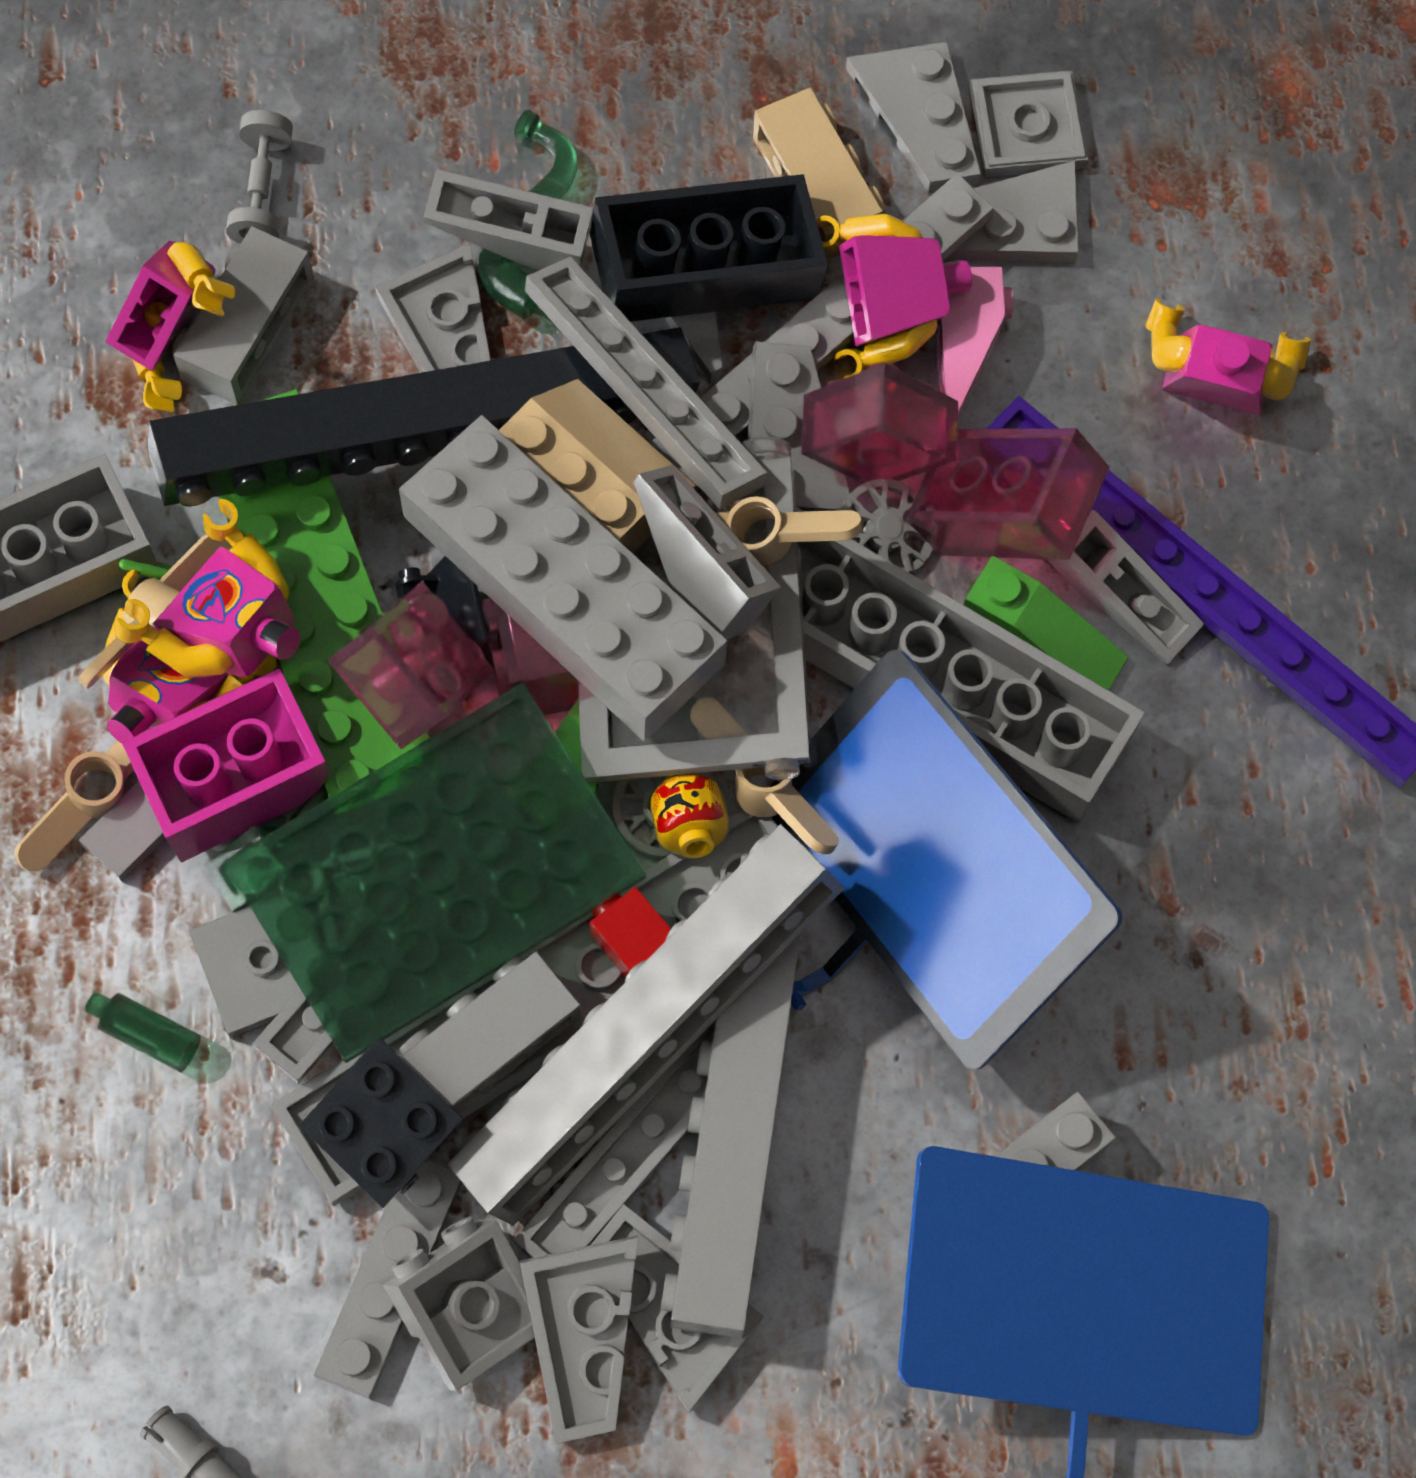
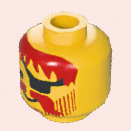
M699 773L670 775L651 797V814L657 840L665 850L675 855H682L692 859L704 857L721 844L729 833V817L722 790L716 781Z

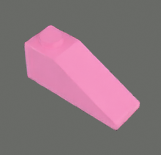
M970 267L972 273L971 290L965 293L948 295L950 314L937 320L935 338L941 435L953 434L999 339L1003 320L1012 318L1013 293L1011 287H1003L1002 267Z

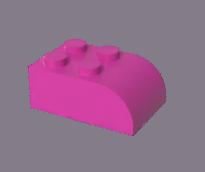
M280 668L122 742L165 839L181 863L299 806L321 788L329 773L325 759Z

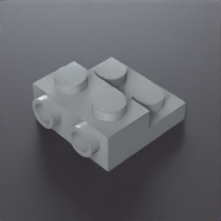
M472 1217L461 1219L446 1228L441 1233L445 1244L430 1254L426 1255L423 1249H418L396 1261L391 1267L396 1276L383 1284L410 1335L420 1338L448 1390L453 1391L460 1390L535 1338L521 1266L517 1256L497 1221L479 1220L475 1223Z

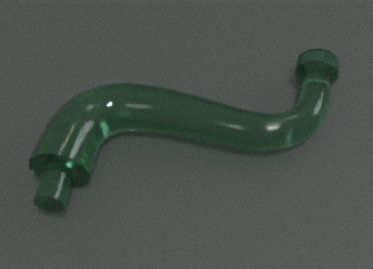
M529 109L525 110L516 123L514 129L515 139L523 143L535 141L547 148L554 156V164L548 174L528 192L561 200L576 176L578 168L576 150L569 139L560 131L541 123L540 116ZM481 247L477 262L478 276L490 296L522 320L530 318L535 313L551 321L525 292L526 276L530 274L519 269L514 261Z

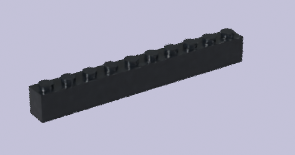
M681 327L643 333L642 335L696 394L700 385V379ZM574 346L150 420L148 451L163 505L181 504L182 506L191 507L201 505L212 497L234 493L239 496H251L262 492L267 487L288 483L295 486H305L318 481L321 477L342 473L349 476H358L372 471L375 467L395 463L403 466L416 465L429 457L436 456L481 415L495 428L500 430L532 397L576 379L580 380L627 424L633 422L638 417Z

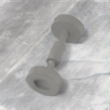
M253 110L241 117L239 137L248 146L258 149V155L251 160L247 195L252 198L251 207L236 208L228 214L226 234L235 242L239 241L242 243L251 226L279 238L281 226L279 218L273 213L261 209L262 200L268 198L272 162L268 159L269 151L286 149L291 144L293 125L288 118L279 113L268 110Z

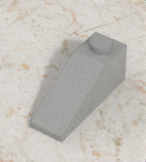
M436 169L423 222L529 268L541 270L570 256L581 267L589 238L593 207Z
M673 465L639 474L633 483L671 589L726 640L745 633L781 589V586Z
M1071 508L1035 547L1076 590L1163 663L1169 664L1204 625L1195 613L1095 510Z

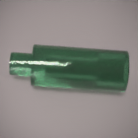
M94 992L85 1005L84 1012L99 1019V1031L180 1073L190 1064L199 1047L201 1035L121 993L115 994L110 999L98 992Z

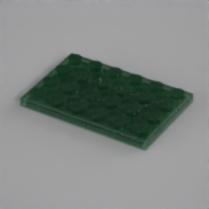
M524 683L519 684L223 861L225 868L345 1063L364 1053L378 1037H381L383 1040L387 1039L497 971L511 959L523 955L591 913L608 899L625 892L646 877L645 872Z

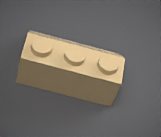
M576 379L532 397L499 430L630 552L634 553L652 535L633 482L641 473L673 464L580 380ZM678 470L679 473L687 480V482L696 490V485L690 479H688L680 470Z

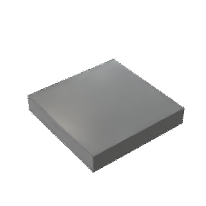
M1072 70L971 79L969 91L984 178L1023 175L1074 160L1075 170L1086 169L1088 156Z

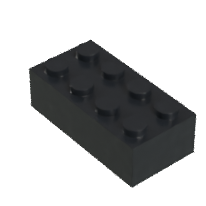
M804 174L595 197L589 234L602 290L630 322L813 300L820 292L828 263Z

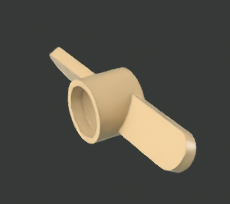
M758 496L741 500L731 511L715 512L762 566L771 565L781 560L789 551L792 542L845 541L857 537L863 530L860 514L852 510L780 512L772 501ZM762 519L775 520L774 529L765 540L756 544L744 543L745 533L753 523Z
M207 534L203 535L160 580L152 578L143 581L133 590L128 599H137L147 605L150 610L149 624L153 626L152 623L173 602L172 600L220 546L227 550H230L232 546L227 540L216 541L208 537ZM124 611L126 623L131 625L140 623ZM116 637L87 666L80 675L78 682L89 689L134 643L128 644Z
M703 699L692 709V724L705 739L749 735L730 713L713 699ZM791 759L754 764V768L735 769L734 797L736 803L744 812L755 817H771L779 814L812 850L825 855L831 854L839 843L838 835L792 786L793 764ZM758 775H765L776 779L780 783L773 787H759L750 783L748 779Z
M116 741L106 753L97 751L86 752L71 761L65 772L67 792L16 846L15 859L20 867L29 871L44 869L91 818H101L124 796V780L134 769L122 743ZM101 770L114 777L116 786L103 799L87 800L80 797L74 791L75 782L81 775L88 771Z

